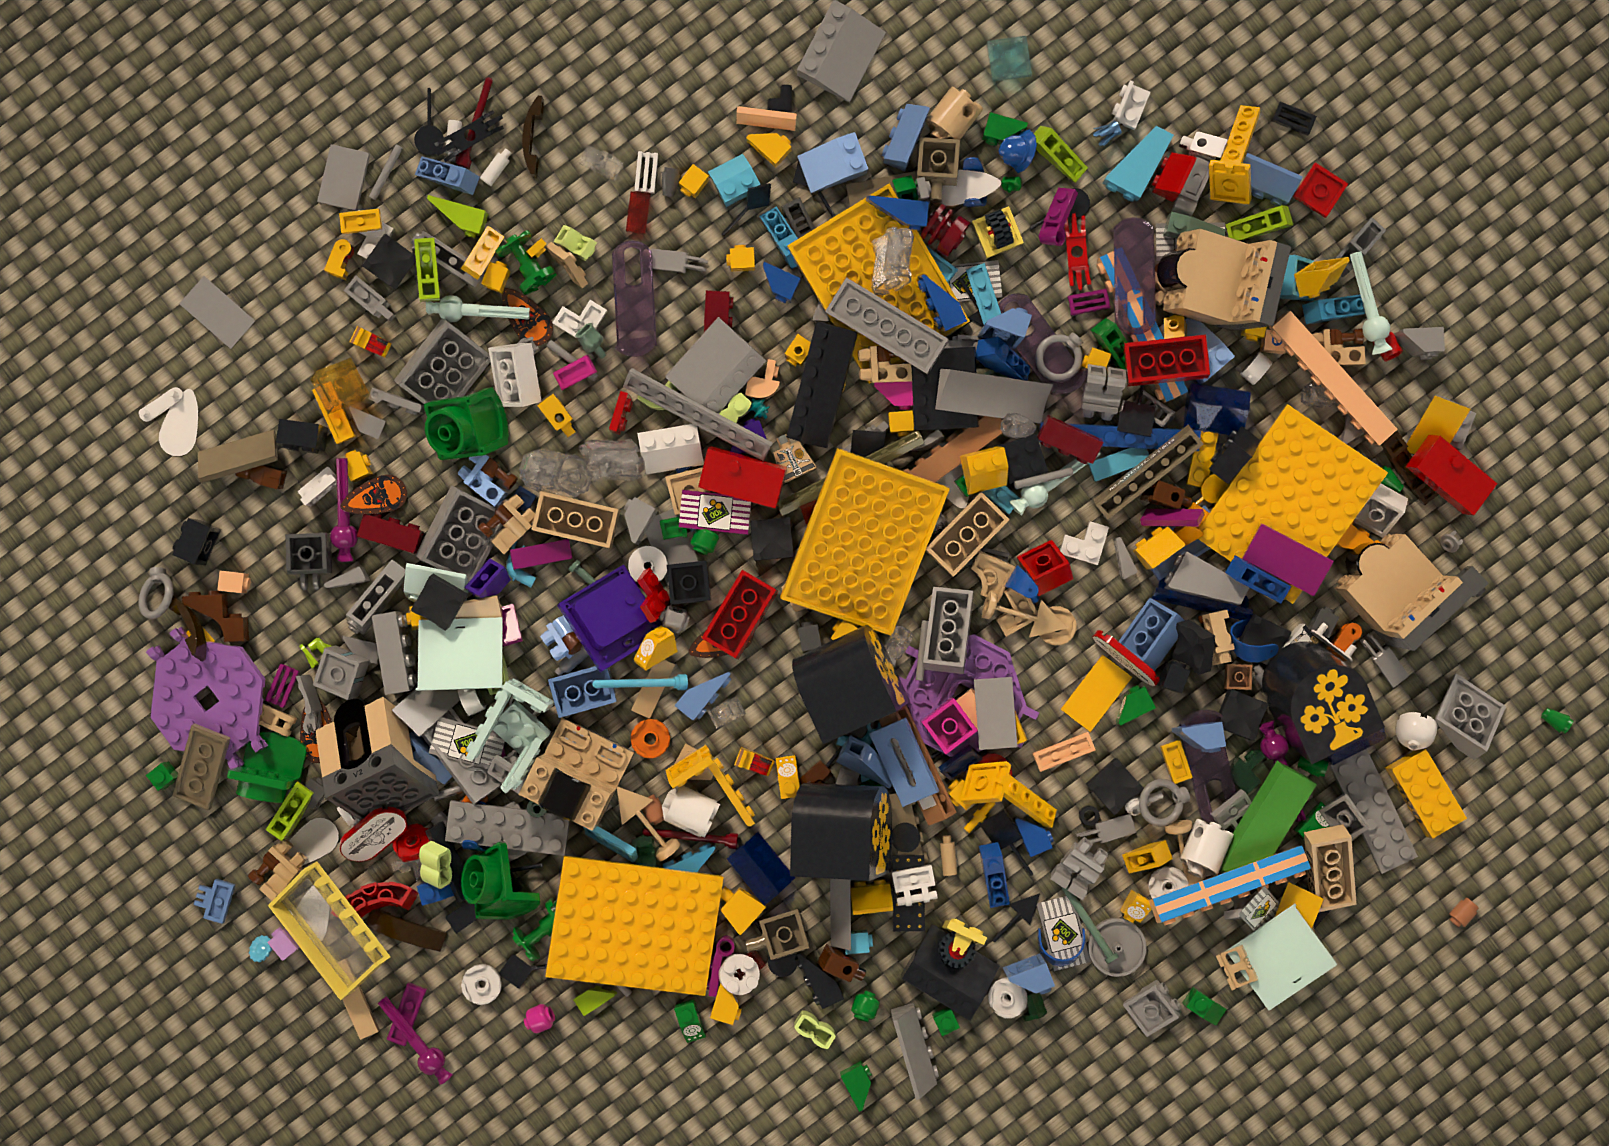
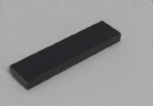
M438 822L427 829L425 833L429 841H433L450 850L452 879L449 885L457 903L463 902L465 898L462 892L461 878L464 866L453 842L445 841L446 827L444 822Z
M511 872L512 891L518 892L523 887L513 872ZM467 902L445 917L456 934L477 920L474 904Z

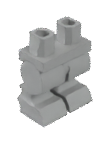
M1088 364L1087 383H1084L1081 398L1083 417L1091 418L1094 415V411L1101 412L1103 420H1112L1113 415L1118 413L1121 396L1127 380L1125 369L1108 367L1106 376L1105 366Z
M1085 837L1078 843L1074 842L1064 858L1061 859L1060 864H1057L1052 870L1050 878L1064 889L1068 886L1067 891L1081 900L1085 898L1089 884H1094L1100 873L1104 870L1105 861L1108 857V852L1102 848H1099L1095 854L1091 853L1089 850L1092 847V842Z

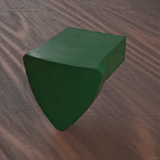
M1031 991L1028 993L1027 1006L1030 1013L1023 1015L1024 1021L1044 1017L1047 1014V1010L1040 992L1034 993Z

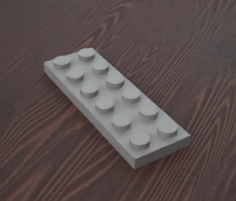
M847 277L825 311L830 316L927 375L949 341L948 338Z
M452 708L442 716L443 718L463 723ZM437 720L422 734V737L429 746L432 744L439 755L437 757L474 805L499 788L502 783L488 774V769L474 766L475 759L471 765L463 763L461 758L465 754H461L459 761L446 758L437 744L432 743Z
M1363 748L1329 764L1342 794L1346 793L1371 827L1361 834L1379 872L1383 874L1417 858L1416 851L1367 748Z
M451 800L445 841L462 843L464 840H472L479 845L490 847L498 842L507 844V849L565 856L571 815L546 812L542 817L535 818L529 815L526 809L477 803L473 805V803Z

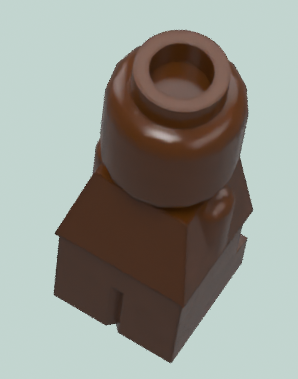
M261 465L237 472L235 475L243 479H251L259 485L283 489L287 470Z

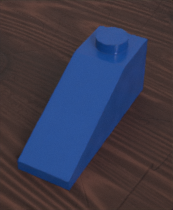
M871 195L866 197L868 203L900 224L909 226V230H921V227L927 226L929 202Z
M1236 555L1225 571L1226 574L1236 581L1279 603H1282L1292 587Z

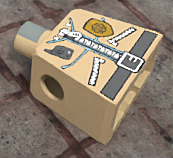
M787 434L776 438L780 450L773 452L776 464L788 467L783 484L817 469L801 443L797 441L791 444L789 438L786 437Z

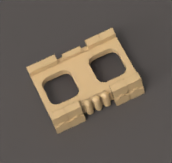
M1243 945L1216 955L1220 966H1224V971L1229 977L1227 981L1231 990L1258 980L1254 968H1251L1252 965L1248 961L1249 958H1246L1247 953ZM1237 951L1241 959L1240 962L1233 965L1229 964L1226 954ZM1246 970L1249 980L1239 983L1235 973Z

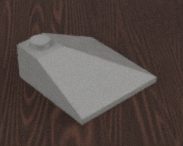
M1455 674L1434 720L1459 751L1475 760L1488 751L1506 706L1458 674Z

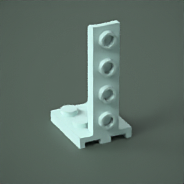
M514 678L508 682L506 681L494 698L497 700L494 707L490 706L485 714L487 719L484 725L481 723L475 734L478 735L474 742L471 741L468 745L466 759L471 761L479 756L512 694L513 699L521 703L525 701L531 704L530 708L539 713L551 709L554 700Z
M517 700L502 712L493 729L494 732L520 754L501 785V789L505 793L511 788L515 790L522 783L521 779L527 774L528 768L535 761L534 758L541 751L539 749L541 743L551 733L546 726Z

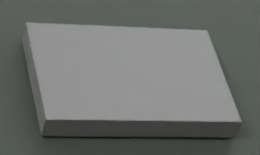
M331 144L317 202L357 211L371 154Z

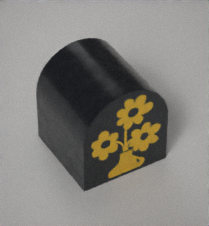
M869 625L860 627L792 660L796 685L823 744L888 716L910 702L883 643Z
M1307 641L1295 642L1281 648L1267 663L1262 678V689L1281 735L1311 764L1385 728L1363 677L1323 646Z
M803 783L799 787L795 796L791 819L790 876L870 881L891 873L892 808L888 790L884 786Z

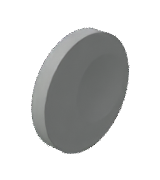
M1109 918L1096 925L1113 953L1116 952L1119 957L1107 964L1105 962L1106 956L1090 934L1088 953L1092 963L1104 974L1115 977L1126 976L1137 970L1146 955V941L1141 930L1134 923L1123 918Z

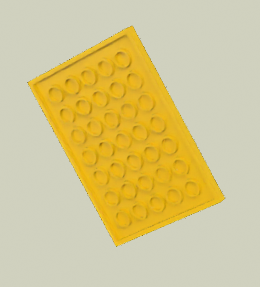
M890 183L870 194L871 196L898 198ZM866 198L787 245L825 311L847 277L944 337L970 322L964 312L967 319L966 322L947 331H941V329L936 327L933 319L935 318L934 312L929 310L925 301L927 296L925 292H921L918 286V276L925 274L955 300H957L956 296L918 231L909 230V226L900 224L868 203ZM827 314L834 326L855 331ZM860 333L857 335L852 357L859 369H869V361L858 360V351L868 349V346L880 345ZM899 357L891 358V364H902L905 362Z
M1286 404L1260 441L1253 457L1237 473L1209 512L1210 514L1199 528L1204 535L1198 538V540L1231 562L1235 555L1240 558L1243 557L1262 523L1327 557L1388 472ZM1287 583L1292 587L1285 599L1293 604L1303 590Z
M837 448L780 598L860 626L869 625L875 631L892 636L950 488Z
M564 856L545 977L705 996L724 877Z

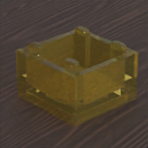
M351 358L317 370L310 378L328 414L361 402L369 394Z

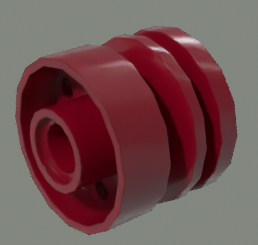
M941 204L928 218L927 226L923 227L920 236L924 241L928 235H931L927 243L929 246L938 240L939 244L936 251L948 257L953 249L956 250L967 234L965 231L971 222L962 216H958L954 221H951L950 218L953 210L950 209L944 216L943 213L947 206Z

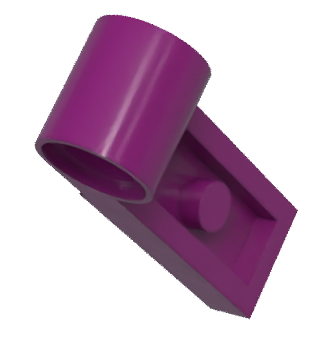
M1058 187L1039 233L1041 244L1063 245L1065 241V231L1063 228L1078 195L1075 189Z
M725 935L719 938L714 958H711L709 970H712L711 978H708L706 990H709L708 996H717L722 957L730 956L734 952L735 941L731 936ZM723 941H728L732 947L730 950L725 951L721 948L720 944Z

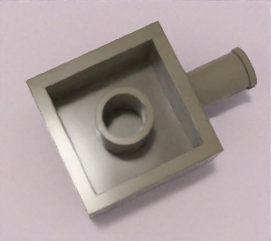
M920 137L917 178L925 177V181H929L931 185L930 202H942L943 185L957 186L960 140Z
M799 909L759 921L763 932L762 936L745 940L749 953L766 947L771 960L811 948Z

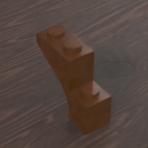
M208 591V595H201V592H188L189 596H182L184 605L219 623L223 631L224 642L249 641L248 617H242V613L229 614L228 618V599L226 594H221V591Z

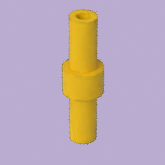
M986 803L980 810L977 809L973 814L974 817L964 829L970 833L979 822L982 823L986 819V814L996 803Z

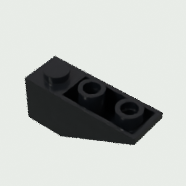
M798 952L795 961L798 968H803L806 974L803 978L808 988L812 986L815 993L812 995L817 1006L820 1005L823 1010L844 1000V995L836 978L830 973L823 971L821 966L805 954Z

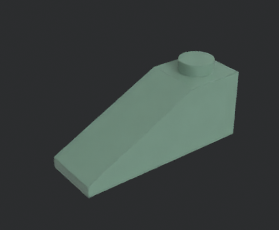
M1171 212L1167 216L1163 236L1178 239L1180 233L1196 229H1203L1224 236L1226 229L1192 216Z

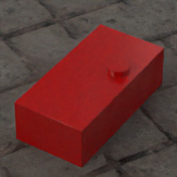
M1206 334L1124 343L1127 387L1206 379L1210 376Z
M1428 435L1406 465V468L1459 512L1466 515L1474 516L1498 484L1439 435Z
M710 446L707 449L698 488L776 508L788 467Z
M741 570L702 639L739 660L779 591L748 572Z

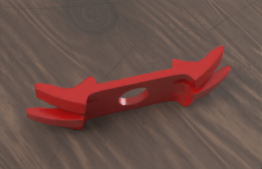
M1072 213L1071 233H1069L1068 218L1064 225L1069 285L1074 286L1073 271H1075L1078 290H1082V270H1084L1087 285H1091L1086 246L1085 216H1081L1080 233H1078L1076 213ZM1079 246L1083 251L1082 256L1074 257L1071 254L1072 248Z

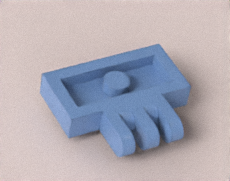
M215 879L212 888L199 885L198 889L205 891V894L197 893L196 897L203 899V902L195 900L194 905L206 908L204 919L221 924L225 922L236 884Z

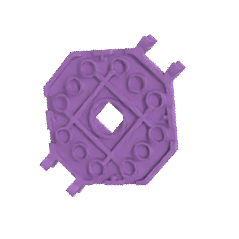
M175 628L169 634L180 644L168 654L164 655L159 645L155 648L151 647L146 651L148 656L157 662L151 719L174 750L185 751L190 728L194 723L230 737L225 757L228 760V766L230 769L243 766L244 762L236 754L237 751L250 741L255 752L263 750L268 746L259 735L260 715H262L263 707L262 693L266 679L243 647L207 641L206 659L202 662L192 656L185 642L188 635L184 628ZM209 686L219 702L206 711L197 700V694Z
M975 634L969 635L964 674L925 670L924 680L920 681L916 680L919 650L909 645L906 646L904 652L916 658L906 679L899 676L910 700L907 705L923 742L944 753L921 723V720L952 698L960 683L971 689L973 688L975 691L974 679L1012 677L1014 708L1019 720L1023 714L1035 720L1038 717L1039 712L1026 706L1011 655L1008 651ZM978 731L946 755L953 757L969 744L976 751H981L979 750ZM1024 742L1017 744V747L1022 748Z

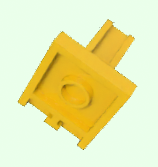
M1240 105L1221 161L1210 160V200L1250 205L1252 199L1251 164H1244L1243 161L1260 115V107Z
M704 745L666 769L668 782L672 788H675L676 786H683L687 783V779L702 774L705 768L709 767L747 826L755 824L753 810L750 806L746 807L742 801L745 798L739 789L735 791L732 786L734 784L729 774L725 775L721 769L724 767L719 758L714 759L707 745Z
M1007 761L969 765L960 798L962 803L1002 802L1004 797L1044 827H1053L1057 809L1009 775L1011 764Z

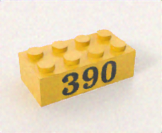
M1426 749L1414 750L1385 767L1426 837L1433 839L1467 819Z

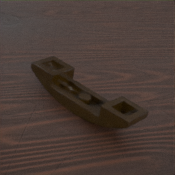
M539 95L530 106L522 134L525 163L534 179H537L539 158L537 155L532 154L535 120H543L544 99Z
M1395 431L1381 446L1406 486L1423 505H1426L1439 494L1406 468L1412 455L1408 451V445L1398 431Z
M172 596L169 609L182 616L191 636L185 639V642L192 656L203 662L206 659V639L203 627L196 614L188 606L184 605L182 601Z
M380 909L372 910L366 922L369 929L380 934L439 952L442 950L447 935L445 931L401 919Z

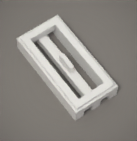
M638 151L635 192L655 194L658 153ZM642 157H645L643 188H639ZM650 158H653L651 189H648L647 183Z

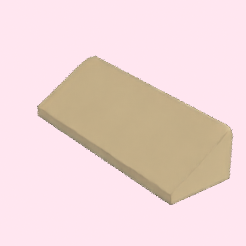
M498 596L467 600L463 602L455 619L502 617V606Z
M667 660L661 661L651 667L646 679H669L675 664ZM642 687L631 711L650 718L665 687Z

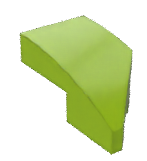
M596 985L594 988H589L576 996L573 1001L583 1016L613 998L617 992L614 990L610 992Z

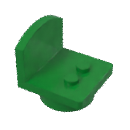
M493 387L485 388L468 396L435 400L424 404L427 416L425 435L428 443L437 452L440 460L482 456L508 445L509 431L506 413L500 397Z
M261 732L259 735L268 746L263 750L255 752L250 741L246 745L243 758L244 765L228 769L227 778L238 780L236 794L239 796L265 802L283 803L287 790L293 788L297 781L299 783L302 781L308 747L293 736L286 737L277 732Z
M498 842L481 854L472 855L466 861L461 878L462 892L465 900L470 904H474L476 919L510 920L523 916L540 905V893L512 891L506 843Z

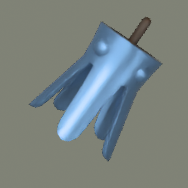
M1113 120L1108 125L1093 128L1100 129L1094 132L1093 136L1100 135L1103 137L1107 135L1099 142V146H1105L1113 137L1122 133L1120 126L1123 124L1119 125Z

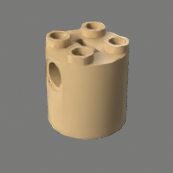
M951 87L925 121L931 129L930 136L932 138L961 140L980 115L983 107L977 102H973L970 99L971 95L966 90L961 89L959 91L955 87Z

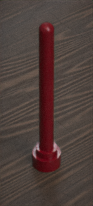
M487 77L484 81L472 122L483 115L493 83L490 77ZM469 130L466 140L473 141L476 134L473 130ZM473 146L460 153L456 157L454 165L469 170L472 163L470 153Z
M647 828L643 829V835L654 837ZM655 829L662 838L725 844L729 849H737L738 833L726 834V836L706 834L705 837H698L690 832Z

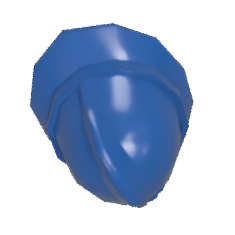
M1029 129L1021 132L1019 135L1004 139L999 147V155L1004 161L1003 163L1012 166L1017 173L1026 170L1035 155L1037 147L1036 136Z

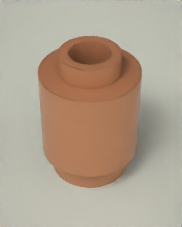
M653 794L648 797L653 799V801L645 806L642 811L648 822H653L656 825L664 821L662 804L659 798H656Z
M1466 897L1449 913L1451 916L1449 920L1458 928L1460 926L1465 928L1476 916V911L1479 907Z

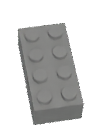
M933 587L923 659L924 670L964 674L974 599L973 591Z
M402 611L372 615L385 695L415 690L418 685V676L413 671L415 658L413 654H410L409 646H412L410 634L407 635L406 615Z

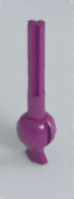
M336 458L338 525L332 529L330 539L334 547L339 548L337 560L348 562L353 561L350 548L354 547L358 542V532L354 526L350 525V513L343 511L340 507L343 500L349 495L347 458Z
M1274 721L1262 724L1260 730L1265 736L1260 745L1262 754L1267 759L1273 760L1274 765L1279 761L1288 766L1284 757L1289 749L1286 738L1281 734L1275 733ZM1303 808L1295 819L1296 822L1306 819Z
M387 996L379 1001L378 1005L420 1056L417 1061L420 1071L426 1075L434 1074L438 1078L439 1085L444 1084L450 1079L453 1074L446 1071L443 1067L445 1065L443 1052L435 1047L428 1048Z

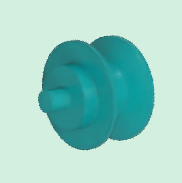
M753 398L749 411L756 413L754 419L757 417L759 419L762 417L767 419L768 416L766 414L769 412L770 406L765 407L763 404L765 399L755 400Z

